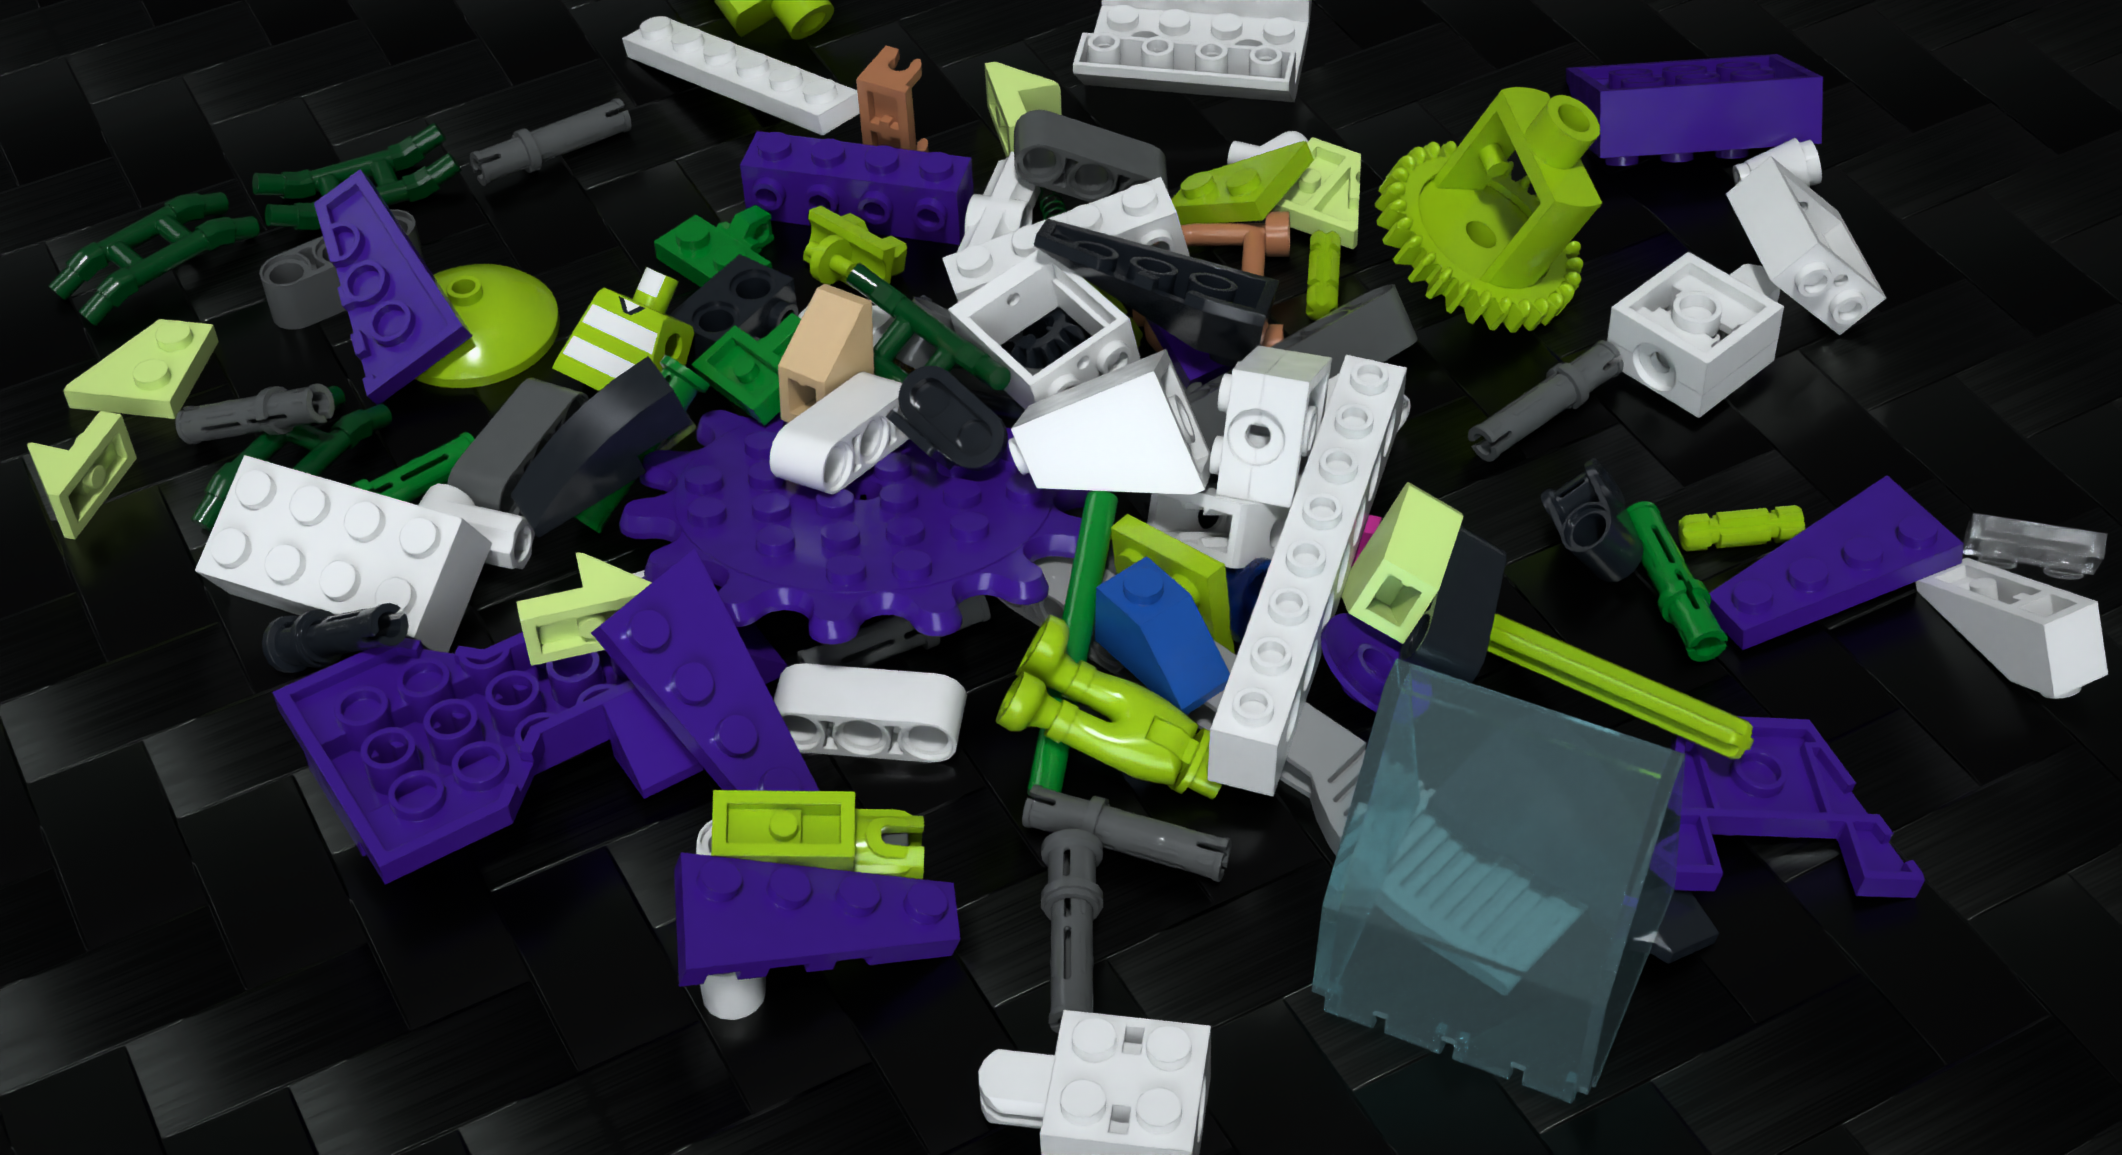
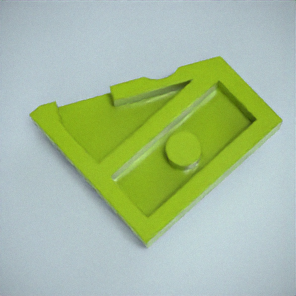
M1297 142L1210 171L1199 172L1189 176L1181 183V189L1171 199L1177 211L1180 225L1264 220L1314 161L1307 142Z

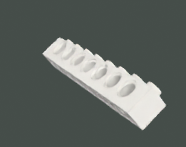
M1351 355L1345 356L1210 728L1208 781L1269 796H1274L1322 655V629L1335 616L1401 421L1406 367Z

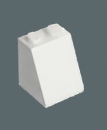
M1166 349L1029 405L1011 428L1014 437L1008 441L1011 455L1018 470L1023 475L1030 472L1036 488L1193 495L1205 490L1211 475L1209 470L1211 453Z

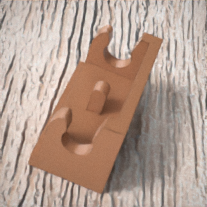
M885 46L856 79L863 144L874 146L887 145L898 149L929 152L928 140L926 138L921 139L916 145L912 87L922 76L921 59L913 60L906 70L895 71L900 59L899 49Z

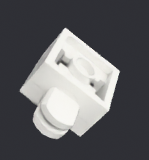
M1687 252L1611 307L1607 341L1613 344L1621 355L1608 363L1611 365L1617 360H1623L1624 367L1622 372L1700 418L1774 361L1784 306L1778 303L1780 288L1770 281L1764 267L1760 265L1744 264L1728 275L1692 253Z
M1258 345L1242 361L1237 362L1232 370V374H1224L1218 395V411L1227 413L1224 437L1216 436L1212 446L1209 465L1210 473L1218 475L1216 495L1291 508L1324 417L1332 362L1331 357Z
M1063 1010L1055 1055L997 1049L984 1059L978 1071L981 1110L986 1120L990 1123L1041 1129V1155H1199L1211 1078V1026Z

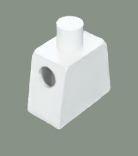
M1207 483L1204 491L1193 495L1151 494L1148 525L1224 563L1225 567L1229 568L1270 566L1290 510L1287 507L1216 495L1217 483ZM1199 510H1204L1203 515H1219L1217 522L1212 527L1203 529L1198 521Z

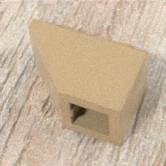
M823 284L816 289L778 365L781 420L788 423L860 372L874 374L871 300L828 284Z

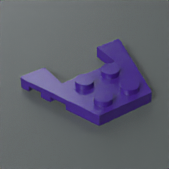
M1740 717L1750 722L1753 726L1751 737L1754 739L1751 749L1745 750L1740 759H1729L1672 733L1652 874L1654 889L1715 891L1723 875L1712 834L1725 836L1746 835L1836 839L1839 843L1856 896L1916 898L1925 882L1922 871L1914 860L1904 863L1889 843L1894 833L1880 814H1868L1854 796L1852 790L1856 782L1809 719Z

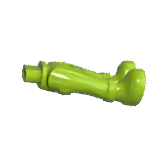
M1051 614L1048 615L1033 638L1016 671L1018 677L1014 680L1002 701L996 723L1009 731H1022L1028 726L1045 729L1044 736L1056 743L1062 742L1133 778L1168 785L1171 790L1180 794L1187 788H1190L1213 800L1222 784L1207 780L1210 731L1202 728L1196 734L1199 726L1175 705L1147 688L1096 670V667L1083 660H1080L1077 664L1067 652L1070 636L1069 626L1064 620ZM1046 687L1061 692V697L1074 703L1078 702L1104 715L1111 722H1106L1079 710L1078 706L1064 699L1059 702L1047 693Z

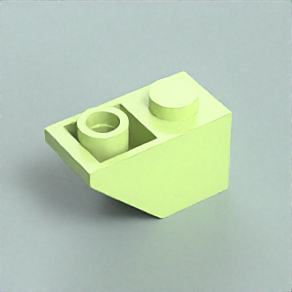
M1407 482L1350 569L1341 596L1348 613L1404 644L1440 589L1464 517L1463 514Z

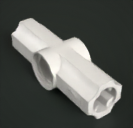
M1011 151L1009 157L1005 160L998 161L984 194L972 195L965 217V235L957 252L969 246L978 245L1016 231L1023 226L1032 225L1033 208L1041 190L1040 186L1028 183L1016 173L1014 152Z

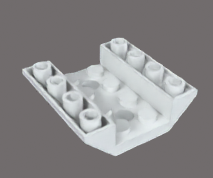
M1102 0L1094 33H1082L1073 62V74L1084 85L1295 102L1308 41L1312 0Z

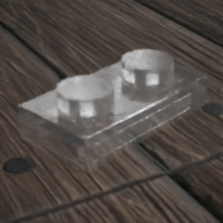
M1974 513L1965 531L1963 554L1977 556V561L2000 569H2013L2017 567V563L2044 567L2043 572L2054 578L2075 580L2083 578L2084 574L2093 575L2104 559L2107 534Z

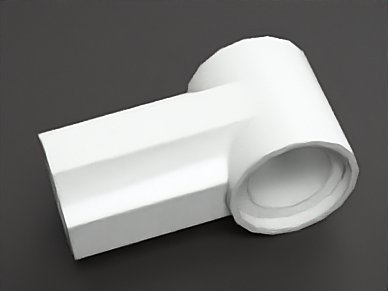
M448 484L431 486L418 504V506L463 518L490 540L492 546L485 560L487 564L509 569H523L531 557L535 532L524 516L475 506L472 499L466 493Z

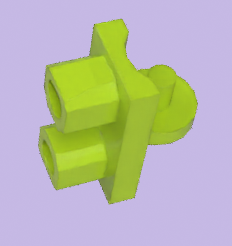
M823 206L809 210L808 219L811 223V237L804 250L803 260L810 264V273L814 279L828 285L840 280L852 287L846 282V279L853 268L859 263H862L889 284L891 277L904 271L907 254L905 242L892 235L882 239L869 232L865 221L851 213L840 216Z

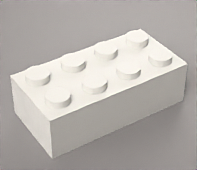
M244 455L195 572L229 594L297 615L319 609L329 611L334 615H340L351 611L373 608L380 604L392 603L398 605L401 609L396 614L388 615L389 617L405 613L408 618L409 628L405 638L421 640L423 649L448 653L492 542L463 518Z

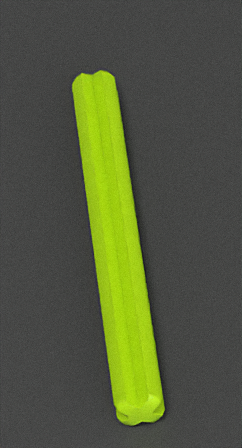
M1495 614L1487 652L1729 759H1740L1745 750L1751 749L1754 739L1751 737L1753 726L1747 720L1500 614Z

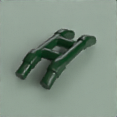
M432 123L412 137L410 135L398 144L387 146L388 149L316 170L309 171L306 169L299 172H281V174L254 173L252 188L255 195L280 196L282 199H304L315 196L316 192H320L321 197H323L361 169L367 177L373 176L377 185L376 189L387 206H392L405 201L412 203L429 197L441 188V184L462 170L455 158L450 153H447L430 166H423L415 173L403 176L402 180L398 181L395 172L415 166L426 158L427 153L447 140L438 125ZM315 202L294 203V205L267 204L265 221L267 226L293 227L295 230L311 231L321 229L314 205Z
M222 192L204 195L199 193L180 195L165 202V206L100 242H92L79 249L66 262L67 267L48 287L63 300L67 301L85 281L88 282L98 271L107 267L109 262L112 261L120 269L108 275L96 288L98 291L78 311L96 327L115 306L118 308L129 296L138 292V288L206 250L212 251L219 246L233 244L238 240L256 238L259 235V223L254 216L234 219L222 217L208 220L195 227V231L191 232L183 225L190 221L202 220L206 216L227 213L229 208L228 199ZM158 235L170 243V245L146 258L141 257L133 250Z
M862 263L857 264L850 272L846 282L895 319L873 347L874 375L903 383L909 374L893 363V361L915 333L937 349L925 366H937L950 373L954 366L958 364L975 378L995 390H1002L1009 384L1011 374L1006 367L926 312Z
M338 386L328 387L334 398V410L343 407L346 401L344 392ZM378 404L366 410H356L341 417L331 427L332 431L330 433L313 427L311 424L295 426L292 431L282 435H269L263 432L231 463L224 464L214 474L204 490L206 495L191 517V521L205 530L212 531L244 455L270 462L269 460L290 442L310 451L292 469L320 477L345 451L354 448L360 441L372 436L373 432L389 426L392 421L390 410L384 404Z

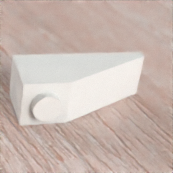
M1964 558L1961 564L1916 581L1917 591L2011 682L2040 692L2046 698L2059 699L2073 696L2081 691V686L2108 675L2098 601L1970 558Z

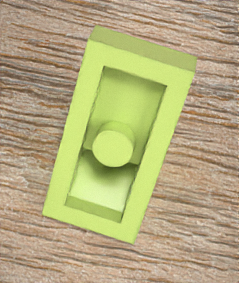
M998 62L985 63L987 107L1005 155L1009 157L1011 151L1014 152L1015 124L1023 114L1033 110H1045L1062 115L1061 89L1059 84L1053 80Z
M100 410L85 431L76 438L70 450L33 442L27 444L65 538L74 540L137 459L122 415Z
M576 553L582 588L516 602L531 666L605 650L591 632L652 582L585 553Z

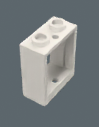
M1772 156L1726 193L1770 281L1837 334L1841 335L1886 299L1840 213Z
M1039 249L948 309L955 332L1010 371L1011 379L1004 390L1025 410L1035 402L1140 360L1130 318L1082 276ZM1014 294L1013 298L1008 301V298ZM1059 306L1092 336L1032 376L1000 345Z

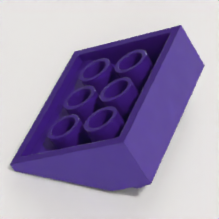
M1778 54L1566 68V81L1572 98L1585 104L1594 113L1600 125V134L1588 149L1599 158H1605L1606 165H1635L1639 163V156L1660 155V160L1664 162H1687L1694 159V152L1715 151V157L1744 158L1749 156L1750 148L1769 147L1770 150L1793 138H1796L1799 142L1811 140L1814 144H1822L1823 77Z

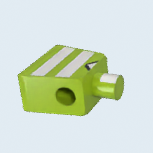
M646 267L633 299L607 288L599 290L561 350L552 368L600 391L613 379L647 356H649L660 372L663 369L660 361L664 355L670 356L686 366L694 336L693 326L665 314L679 281Z

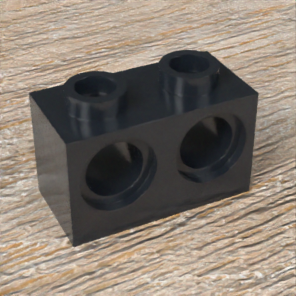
M740 254L669 314L693 326L694 336L686 367L698 374L691 364L734 325L758 341L767 336L791 313L798 316L794 278Z

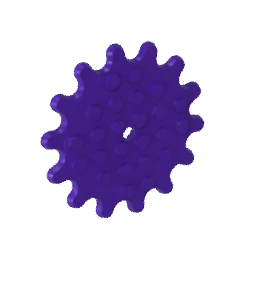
M712 410L702 415L696 430L697 441L705 446L704 448L693 451L657 450L645 455L642 465L646 473L639 477L640 482L646 487L663 490L668 493L628 502L624 507L619 522L621 533L627 537L634 539L656 538L672 542L653 551L649 555L644 570L645 580L653 582L692 549L696 548L713 583L721 587L718 593L736 627L750 625L762 616L774 611L790 610L802 613L809 619V635L813 640L824 644H841L855 638L863 622L875 616L895 615L903 617L922 634L946 636L955 633L961 628L963 619L958 606L969 597L991 595L1019 605H1030L1043 601L1048 596L1049 585L1042 569L1033 562L1047 556L1074 558L1082 518L1071 516L1064 512L1084 507L1086 495L1092 490L1036 488L1030 472L1023 475L1018 470L1011 455L1009 443H1007L1005 453L996 464L984 470L973 471L965 469L958 464H955L949 470L928 456L911 439H908L840 492L829 494L775 477L772 473L769 463L772 444L778 432L788 423L781 420V412L764 426L754 418L739 416L726 410ZM1006 428L1009 441L1014 435L1011 428ZM860 495H866V500H860Z

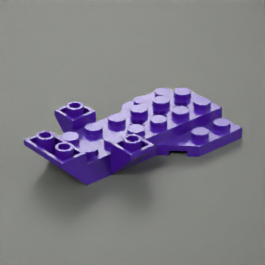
M715 585L717 591H719L721 587ZM752 623L736 627L764 683L767 684L780 678V674L787 667V664L756 624ZM523 632L486 649L458 646L455 654L423 649L421 640L405 638L395 646L375 647L360 652L272 692L280 714L304 751L310 771L362 856H368L385 885L513 824L534 775L605 741H611L615 759L644 799L703 771V766L605 650L531 666Z

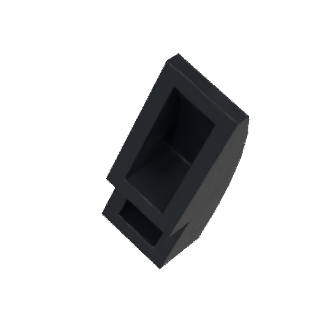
M649 356L613 379L584 403L551 437L528 466L514 488L511 497L538 538L645 474L646 471L638 455L691 424L673 388Z

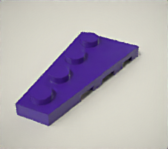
M696 548L692 549L591 632L722 790L820 791Z

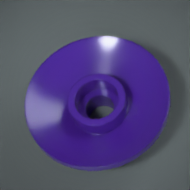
M1349 613L1335 615L1325 624L1321 632L1323 655L1331 671L1340 682L1341 687L1351 699L1382 716L1398 721L1418 719L1429 709L1433 696L1430 679L1400 662L1399 652L1402 643Z

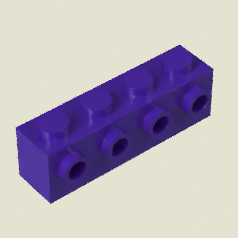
M757 131L740 164L746 209L757 205L771 214V221L811 226L808 219L809 210L823 206L840 216L851 213L865 221L869 232L872 234L892 235L894 237L960 245L965 235L967 207L974 194L971 157L948 155L943 152L898 149L887 145L874 146L842 142L836 139L793 136L781 132Z

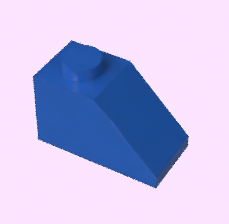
M1144 557L1096 587L1095 640L1152 692L1163 697L1187 715L1225 690L1230 672L1191 594L1149 557Z

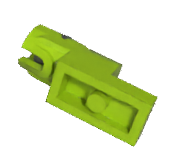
M713 790L711 856L923 879V816H914L906 811L896 809H855V792Z

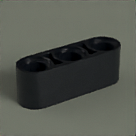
M1460 526L1440 589L1404 644H1401L1399 660L1402 664L1455 694H1460L1469 687L1478 675L1487 654L1506 565L1507 553L1505 550L1467 528Z

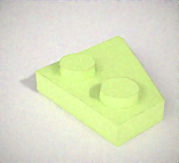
M1312 137L1307 144L1314 161L1271 211H1289L1290 227L1311 235L1318 230L1324 233L1333 230L1341 237L1342 246L1354 249L1358 241L1361 154Z
M157 320L67 384L63 391L69 408L176 419L177 413L181 410L219 342L214 325L178 320Z

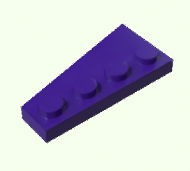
M360 169L317 200L314 205L329 260L336 267L341 286L337 289L341 304L349 314L353 334L350 336L355 355L361 359L366 377L362 380L366 395L378 405L473 335L372 181Z
M1887 475L1711 591L1709 607L1721 629L1742 650H1745L1961 564L1964 543Z
M683 852L680 853L674 869L679 987L704 984L707 975L735 972L737 979L743 980L766 977L770 968L804 965L806 972L832 970L837 961L863 958L867 964L876 965L947 957L953 955L960 941L954 883Z

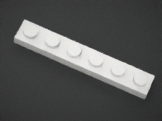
M657 16L645 20L640 25V29L622 38L627 57L820 135H825L860 114L857 90L665 16Z

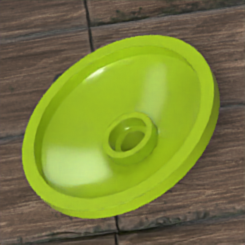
M472 264L450 268L434 274L433 276L473 336L415 379L439 387L472 388L509 379L530 368L548 352L558 335L560 317L554 295L539 279L508 266Z

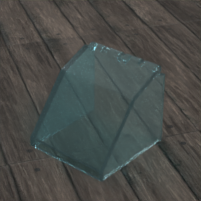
M1396 658L1383 688L1322 905L1312 992L1325 996L1324 1011L1370 1029L1377 1022L1376 1016L1386 1019L1384 1028L1386 1035L1437 1054L1442 1052L1446 1042L1453 1044V1060L1509 1080L1512 1076L1513 1067L1524 1071L1522 1086L1570 1104L1574 1101L1577 1091L1588 1095L1591 1087H1596L1675 890L1686 754Z

